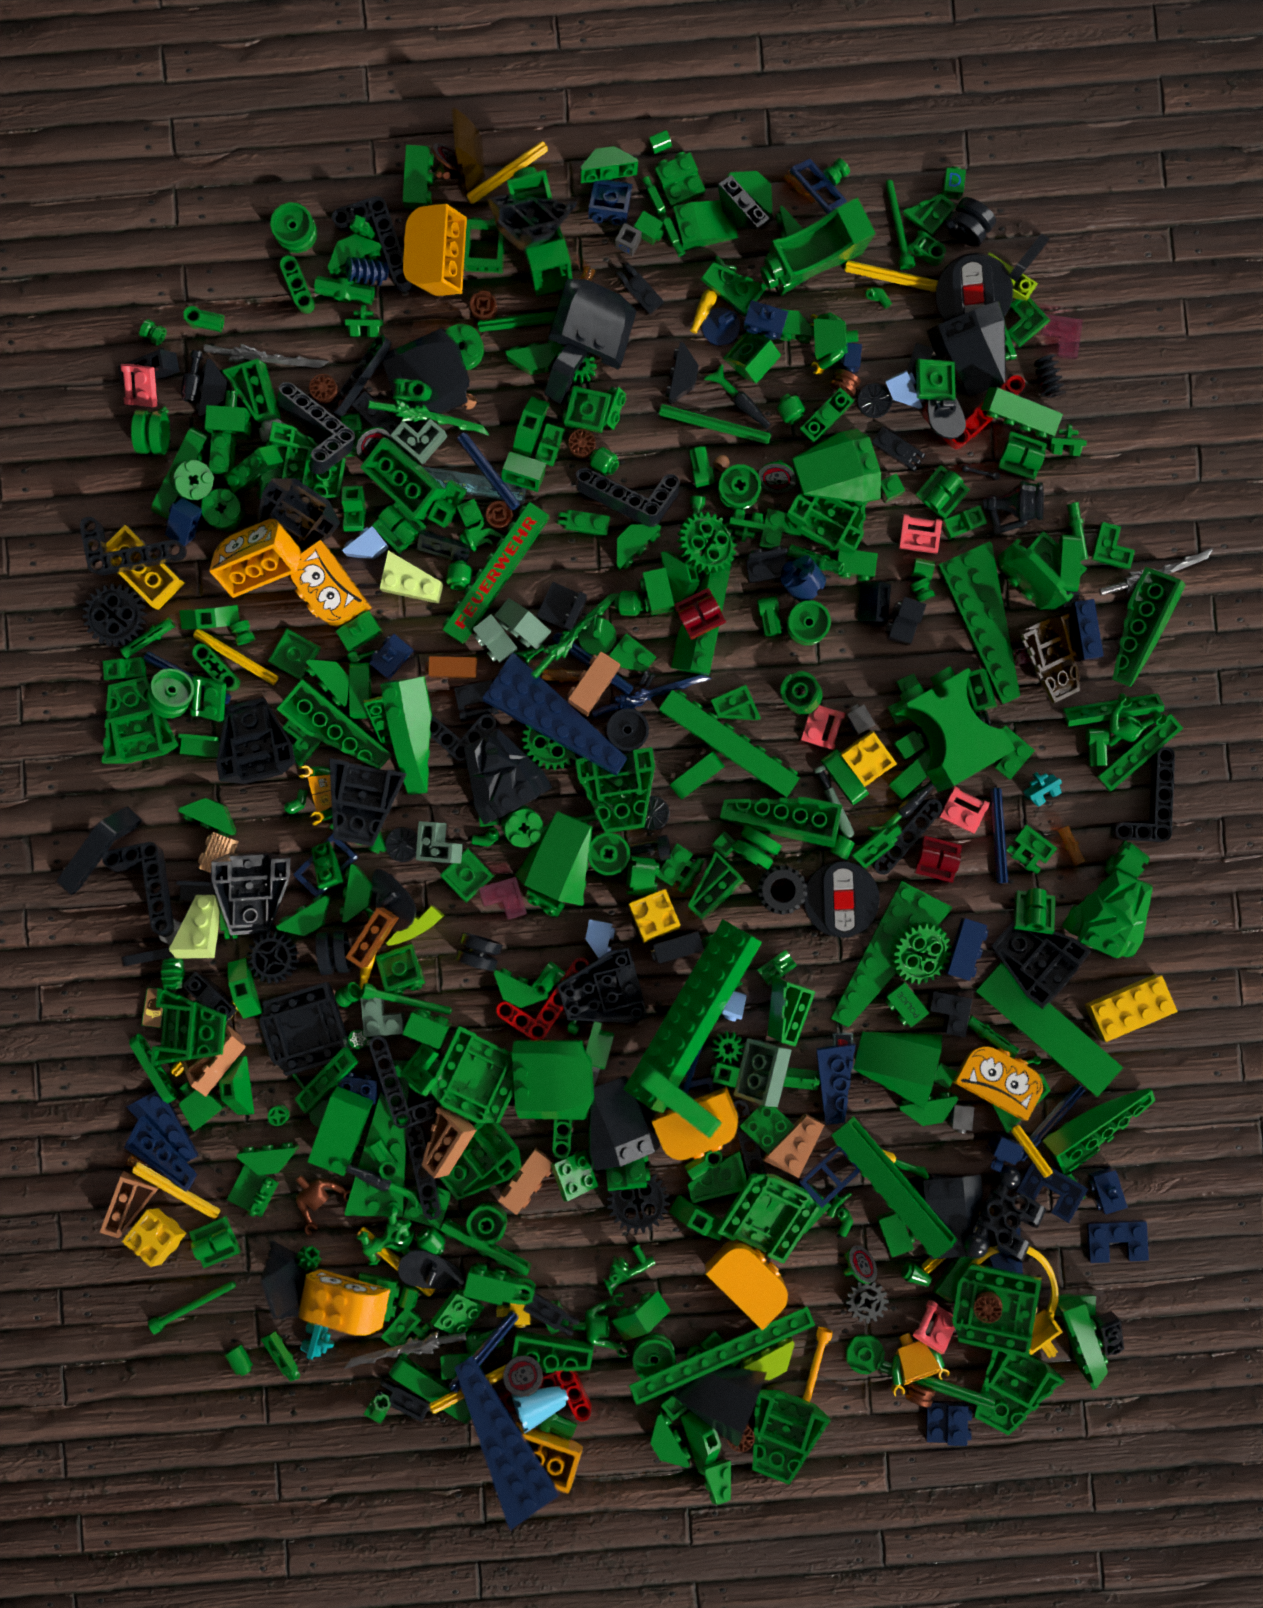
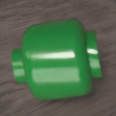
M786 394L779 399L780 403L777 405V411L785 423L790 422V424H794L804 417L805 407L798 396Z
M601 447L598 450L595 449L590 455L591 468L603 476L612 475L619 466L617 455L605 447Z
M455 561V563L448 566L446 582L453 590H465L471 584L472 568L464 561Z
M621 591L618 597L615 598V608L623 616L638 615L640 611H643L644 598L638 591Z
M424 1228L417 1235V1247L420 1250H426L438 1256L444 1251L445 1238L435 1228Z

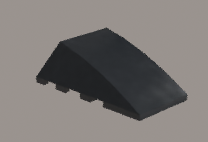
M329 758L334 839L373 847L407 773L392 770L386 771Z
M272 1242L270 1244L271 1250L268 1252L270 1258L266 1259V1267L261 1277L265 1296L273 1319L296 1317L299 1312L306 1274L304 1269L297 1265L299 1263V1259L296 1258L298 1253L276 1242Z
M725 1365L676 1387L673 1397L738 1447L767 1372Z

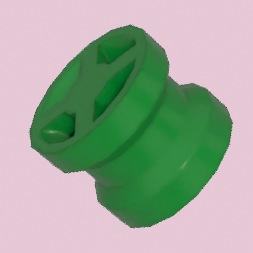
M276 1105L268 1112V1121L274 1126L284 1124L290 1117L289 1109L285 1105Z

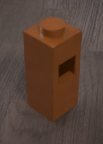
M429 656V661H426L425 671L429 673L431 678L477 679L476 657Z

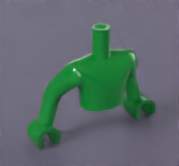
M1121 693L1118 695V703L1111 712L1109 730L1114 735L1109 739L1108 744L1114 746L1121 739L1133 742L1145 728L1155 722L1157 725L1162 726L1167 723V718L1165 714L1161 715L1160 712L1156 711L1152 717L1142 722L1131 716L1118 722L1122 708H1127L1132 704L1130 696L1126 697L1125 694Z
M619 1292L614 1298L604 1300L585 1312V1322H579L578 1325L573 1324V1330H586L588 1343L617 1350L618 1356L623 1358L629 1354L622 1351V1348H627L628 1344H618L604 1339L603 1337H609L610 1333L608 1316H599L597 1314L613 1305L622 1306L625 1302L619 1301L618 1297H623L624 1293Z

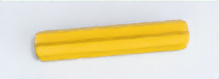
M1014 1126L1011 1132L1020 1145L1023 1146V1149L1043 1177L1046 1178L1053 1173L1052 1169L1021 1126Z

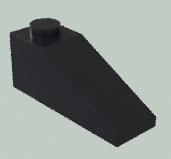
M162 349L124 363L154 367L155 379L180 372L176 353ZM119 365L118 371L120 376L121 385H124L123 372L121 371V366ZM131 372L132 384H133V383H135V380H134V372Z

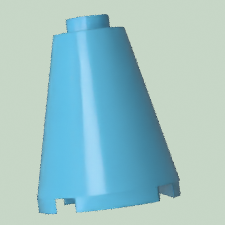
M560 1386L537 1389L533 1394L524 1397L511 1394L517 1417L522 1421L521 1427L524 1433L529 1432L566 1406L565 1401L568 1400L565 1389H561Z

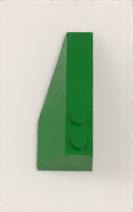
M731 563L721 572L718 571L715 574L709 572L706 574L697 591L698 593L709 588L718 603L721 613ZM682 623L678 632L671 669L709 676L719 626L691 640Z
M1145 567L1128 602L1127 616L1124 621L1123 635L1120 640V649L1112 680L1129 687L1132 686L1162 635L1186 586L1181 579Z
M425 676L387 681L380 684L398 766L400 772L407 773L403 780L408 795L427 793L432 712Z
M304 678L301 679L277 708L279 712L307 735L315 737L377 769H381L392 756L368 732Z
M807 797L794 799L760 798V800L726 799L723 803L720 819L742 826L747 825L755 830L834 848L843 805Z
M1143 1089L1105 1102L1065 1123L1056 1132L1049 1134L1043 1140V1143L1061 1173L1064 1175L1068 1174L1100 1151L1098 1147L1103 1142L1107 1141L1109 1143L1114 1138L1112 1136L1113 1133L1119 1128L1124 1129L1127 1127L1132 1116L1138 1117L1156 1101L1152 1089Z

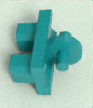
M1035 772L1032 774L1034 780L1029 782L1031 787L1023 791L1024 795L1034 805L1039 807L1046 802L1043 796L1045 793L1048 792L1051 797H1056L1062 793L1060 789L1062 781L1060 778H1056L1054 774L1048 776L1047 773H1044L1040 776L1039 773Z
M311 1322L307 1323L306 1332L312 1334L311 1340L308 1338L304 1339L300 1349L307 1353L306 1358L312 1360L313 1357H320L322 1353H326L327 1348H333L334 1341L330 1340L331 1333H328V1327Z

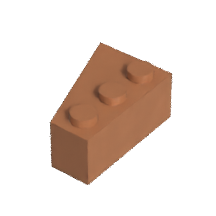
M123 1171L100 1233L120 1238L159 1188L137 1175Z

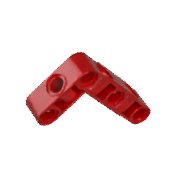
M1014 375L999 388L1018 396L1025 387V381L1021 376ZM1010 383H1016L1018 390L1012 389ZM927 402L922 410V416L929 423ZM983 402L965 419L966 428L961 435L962 442L943 438L950 447L954 449L962 448L994 419L983 414L981 410Z

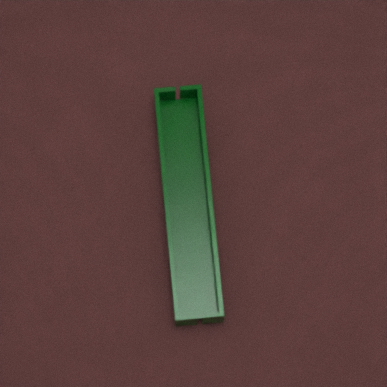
M724 919L721 920L623 1090L639 1099L640 1102L650 1109L661 1113L665 1111L667 1105L637 1082L638 1078L650 1065L679 1087L759 949L761 941Z

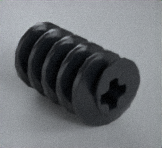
M1057 354L1041 357L1033 363L1034 367H1037L1035 373L1040 375L1037 377V381L1042 382L1039 384V389L1043 390L1040 393L1042 397L1052 398L1066 393L1065 390L1059 389L1064 386V383H1058V380L1063 378L1062 375H1056L1061 369L1054 368L1059 361L1052 360Z

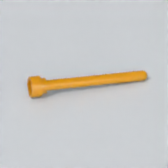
M818 1327L816 1332L818 1344L803 1400L809 1402L825 1345L831 1340L833 1331L824 1327Z

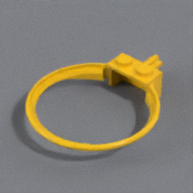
M991 1246L982 1258L973 1259L971 1263L980 1265L988 1257L999 1252ZM1029 1247L1027 1254L1036 1258L1043 1265L1051 1285V1296L1047 1311L1043 1309L1035 1315L1030 1355L1042 1348L1047 1357L1051 1358L1055 1357L1058 1352L1051 1340L1062 1333V1330L1054 1320L1059 1298L1058 1285L1053 1269L1046 1258L1034 1248Z

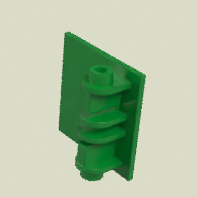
M760 1105L740 1127L769 1154L793 1129L794 1125L776 1107Z
M244 1165L227 1200L247 1210V1214L252 1217L255 1215L262 1217L279 1182L266 1175H257Z

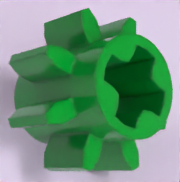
M313 1245L308 1248L303 1246L296 1255V1258L299 1259L297 1265L303 1268L304 1271L310 1268L315 1270L317 1264L322 1260L319 1257L320 1250H317Z

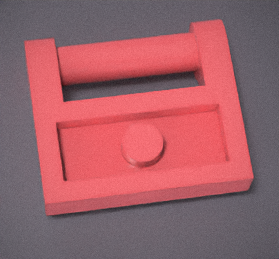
M121 364L125 387L124 404L156 407L157 394L154 367ZM131 372H134L136 397H133Z
M903 514L899 549L937 554L942 519H921ZM916 525L934 528V533L908 529V526Z
M819 705L808 715L801 741L834 750L836 736L846 713ZM830 715L834 717L826 742L822 740V736Z
M954 786L939 817L975 834L990 803L985 800L981 801L961 791L959 787ZM957 797L978 807V812L975 813L955 803V798Z
M928 1300L925 1314L913 1336L938 1353L943 1354L955 1329L952 1322L953 1315L941 1308L936 1302ZM933 1313H935L937 1316L927 1336L925 1332Z

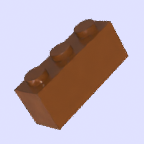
M384 907L377 908L346 958L360 968L368 967L399 917Z

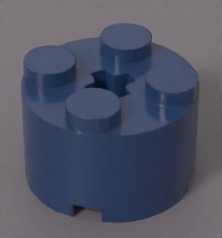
M805 555L792 562L789 561L783 566L784 571L781 575V583L789 594L799 602L815 598L818 595L817 591L820 588L823 589L826 584L825 575L809 555Z

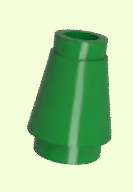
M906 1263L901 1272V1277L906 1282L929 1286L932 1280L931 1275L914 1263Z

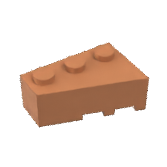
M600 652L598 656L595 654L589 662L591 667L588 671L584 670L578 678L580 683L577 687L573 686L567 695L569 696L568 704L585 718H588L589 712L595 703L597 704L600 696L620 668V663L603 652Z
M226 1024L223 1055L181 1061L190 1085L205 1097L245 1049V1044L240 1034Z
M442 1106L437 1107L436 1122L432 1124L431 1131H433L430 1142L427 1143L422 1166L433 1178L449 1175L477 1130L464 1117Z
M806 1113L793 1124V1129L769 1154L765 1153L762 1156L763 1161L799 1178L824 1127L822 1121Z
M535 1147L522 1164V1168L516 1172L501 1192L498 1201L517 1215L522 1207L525 1208L531 1200L529 1197L532 1193H536L543 1184L541 1182L545 1176L549 1177L552 1173L551 1164L554 1163V1160Z

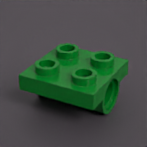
M1011 431L997 469L1034 481L1044 461L1047 443Z
M940 465L915 496L945 520L970 489L963 484V480L959 475L951 470H946Z
M397 502L393 506H388L372 525L399 555L419 536L421 530L427 528L419 519H414Z
M1032 888L1027 892L1017 890L1015 893L1014 929L1053 934L1055 929V896L1047 895V892L1040 888Z
M586 1150L569 1154L566 1158H559L555 1163L551 1164L563 1202H567L598 1187Z
M227 1216L189 1232L192 1239L191 1248L197 1260L201 1261L203 1268L241 1252Z
M453 1290L433 1317L431 1323L433 1326L452 1335L466 1333L485 1307L481 1302L463 1296L465 1290Z

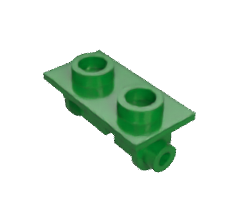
M611 387L607 391L612 397L604 426L607 424L612 430L615 429L616 424L619 422V414L626 401V393L620 387H617V389Z
M530 888L524 898L531 905L544 909V912L550 916L558 917L565 906L564 902L551 897L546 898L545 894Z
M787 1067L783 1087L809 1090L818 1089L820 1084L819 1071Z
M614 1255L609 1279L612 1283H618L624 1276L629 1278V1267L626 1260L622 1257L617 1258Z

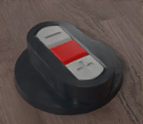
M983 253L965 254L949 263L941 273L935 291L936 305L942 318L948 321L996 301H999L1005 317L1012 304L1014 294L1013 282L1009 277L1010 273L998 259Z
M833 861L819 867L809 877L806 883L807 896H805L803 906L809 921L819 931L832 937L848 938L861 933L873 922L879 909L880 895L874 878L865 868L849 861Z

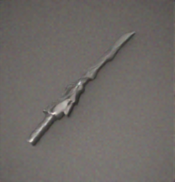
M208 344L204 345V352L229 356L228 361L235 363L244 359L251 361L258 358L262 362L321 368L329 362L307 359L301 356L296 358L284 357L277 353L274 356L267 355L265 351L260 352L254 347L250 348L244 344H240V347H233V349Z
M1213 548L1198 555L1186 556L1183 558V561L1176 564H1165L1163 569L1157 571L1170 574L1208 559ZM1144 570L1129 572L1130 576L1124 578V582L1098 589L1099 595L1103 596L1126 589V594L1133 592Z
M436 1331L421 1341L418 1338L413 1340L410 1337L404 1345L351 1358L344 1369L364 1363H375L376 1359L387 1356L397 1357L399 1353L404 1352L407 1355L409 1353L419 1355L422 1353L433 1354V1349L439 1348L441 1344L466 1340V1333L438 1337L439 1331Z

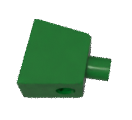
M189 1081L179 1088L186 1097L179 1103V1106L193 1131L199 1129L227 1106L213 1091H210L205 1097L195 1090Z

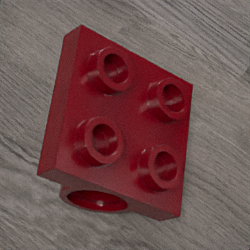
M709 588L674 604L691 640L726 623L718 603Z
M923 836L914 873L953 883L955 873H957L961 861L962 845Z

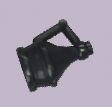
M1021 481L1019 485L1005 495L998 497L996 495H989L984 497L983 506L984 509L990 511L989 514L994 532L1000 534L1027 525L1028 520L1036 518L1037 520H1043L1044 485L1042 482L1033 484ZM996 509L1005 510L1019 520L1001 525Z

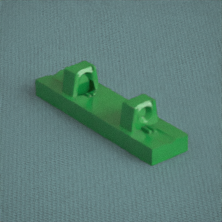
M348 1047L342 1048L295 1098V1101L305 1114L310 1113L358 1063Z

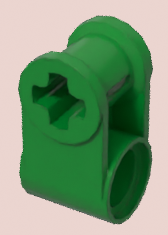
M922 230L917 232V237L913 243L907 246L913 255L923 259L932 266L941 264L946 253L945 246ZM936 251L940 254V256L935 257L932 255L931 252Z
M393 379V383H395L393 400L398 399L403 402L426 401L431 397L432 391L430 386L422 381ZM420 387H423L422 393L418 395V389Z

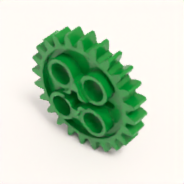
M699 512L697 515L693 514L690 518H687L680 526L682 530L677 533L681 536L677 539V542L682 544L678 547V550L684 551L681 557H687L686 564L691 562L692 569L697 566L699 573L704 570L705 574L709 572L715 574L727 568L730 562L734 560L732 556L737 552L733 549L737 544L732 543L736 537L730 535L733 529H727L728 523L723 525L722 517L717 520L716 514L710 517L709 512H706L704 515L702 512ZM713 530H714V532H715L714 535H713V536L709 539V541H708L707 539L713 534ZM705 545H706L707 547L702 551L701 556H700L699 554H700L701 550H702V549L705 547Z
M527 726L529 731H523L527 738H523L522 741L528 742L523 748L530 749L527 756L534 755L532 761L536 762L539 760V767L545 763L546 770L549 769L550 765H553L554 770L557 769V765L564 769L565 762L571 766L570 759H577L575 752L555 741L551 744V740L548 737L539 734L529 726ZM544 738L546 740L543 748L536 747L537 739ZM555 747L563 749V754L560 757L553 756L552 752Z
M922 921L921 925L915 922L914 928L908 925L907 932L901 930L903 936H896L899 940L898 943H893L896 949L890 951L895 955L890 960L894 962L892 967L896 969V973L905 981L908 980L910 983L916 982L917 984H920L921 980L927 983L928 978L934 980V974L940 976L939 970L946 969L943 964L950 962L946 959V956H951V953L947 950L952 948V946L948 944L950 939L946 937V932L937 925L935 926L931 922L927 924ZM907 948H912V949H914V950H916V951H919V952H921V953H918V954H917V953H915V952L912 951V950H907ZM926 952L928 955L935 956V957H934V958H931V957H928V956H926V955H924V954H922V953Z

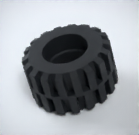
M774 866L761 875L757 888L758 898L769 911L781 915L790 914L798 910L801 904L804 903L805 896H807V885L800 872L792 867ZM780 878L787 879L793 886L792 896L783 902L775 900L770 892L772 883Z

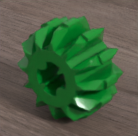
M589 354L581 364L583 365V370L579 371L577 369L574 374L573 383H576L579 379L580 384L583 385V379L590 382V376L596 375L594 370L597 369V364L593 363L595 361L594 357L588 358Z
M170 957L164 959L161 965V978L164 989H181L185 982V969L182 958Z
M725 1031L724 1038L720 1033L717 1034L720 1041L713 1040V1043L718 1046L712 1047V1051L719 1052L714 1057L717 1059L722 1056L720 1059L721 1063H724L727 1058L728 1064H732L731 1058L733 1057L738 1062L739 1059L736 1054L741 1056L744 1054L741 1050H738L745 1047L742 1043L738 1044L742 1038L737 1037L735 1039V1032H732L729 1037L728 1031ZM727 1043H731V1047L733 1049L732 1051L729 1050V1052H725V1048L723 1046L725 1044L728 1045Z

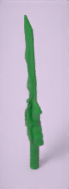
M395 399L396 405L371 400L368 402V408L395 412V416L402 417L401 421L416 422L424 420L427 422L431 419L437 421L438 425L451 424L458 426L459 430H471L489 435L483 425L429 412L425 405L410 408L408 404L398 399Z
M619 593L608 595L572 631H563L560 642L549 646L548 649L543 651L548 655L533 670L531 676L537 679L554 659L558 660L561 656L565 659L569 649H572L574 640L578 639V634L582 630H587L590 622L596 616H602L607 607L618 597Z

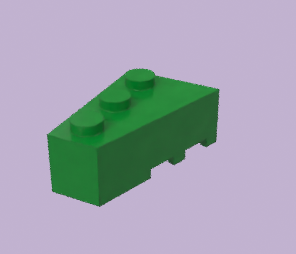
M257 358L222 370L243 399L242 401L255 420L262 423L274 418L281 419L267 366L264 362Z
M715 851L688 907L704 921L744 882V879Z
M773 976L767 1036L796 1047L815 991Z

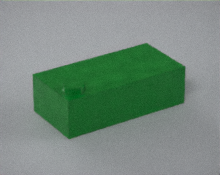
M383 437L360 467L414 519L424 520L435 502L446 491L437 480L392 439Z
M337 1086L330 1097L308 1162L344 1176L347 1165H351L374 1100Z

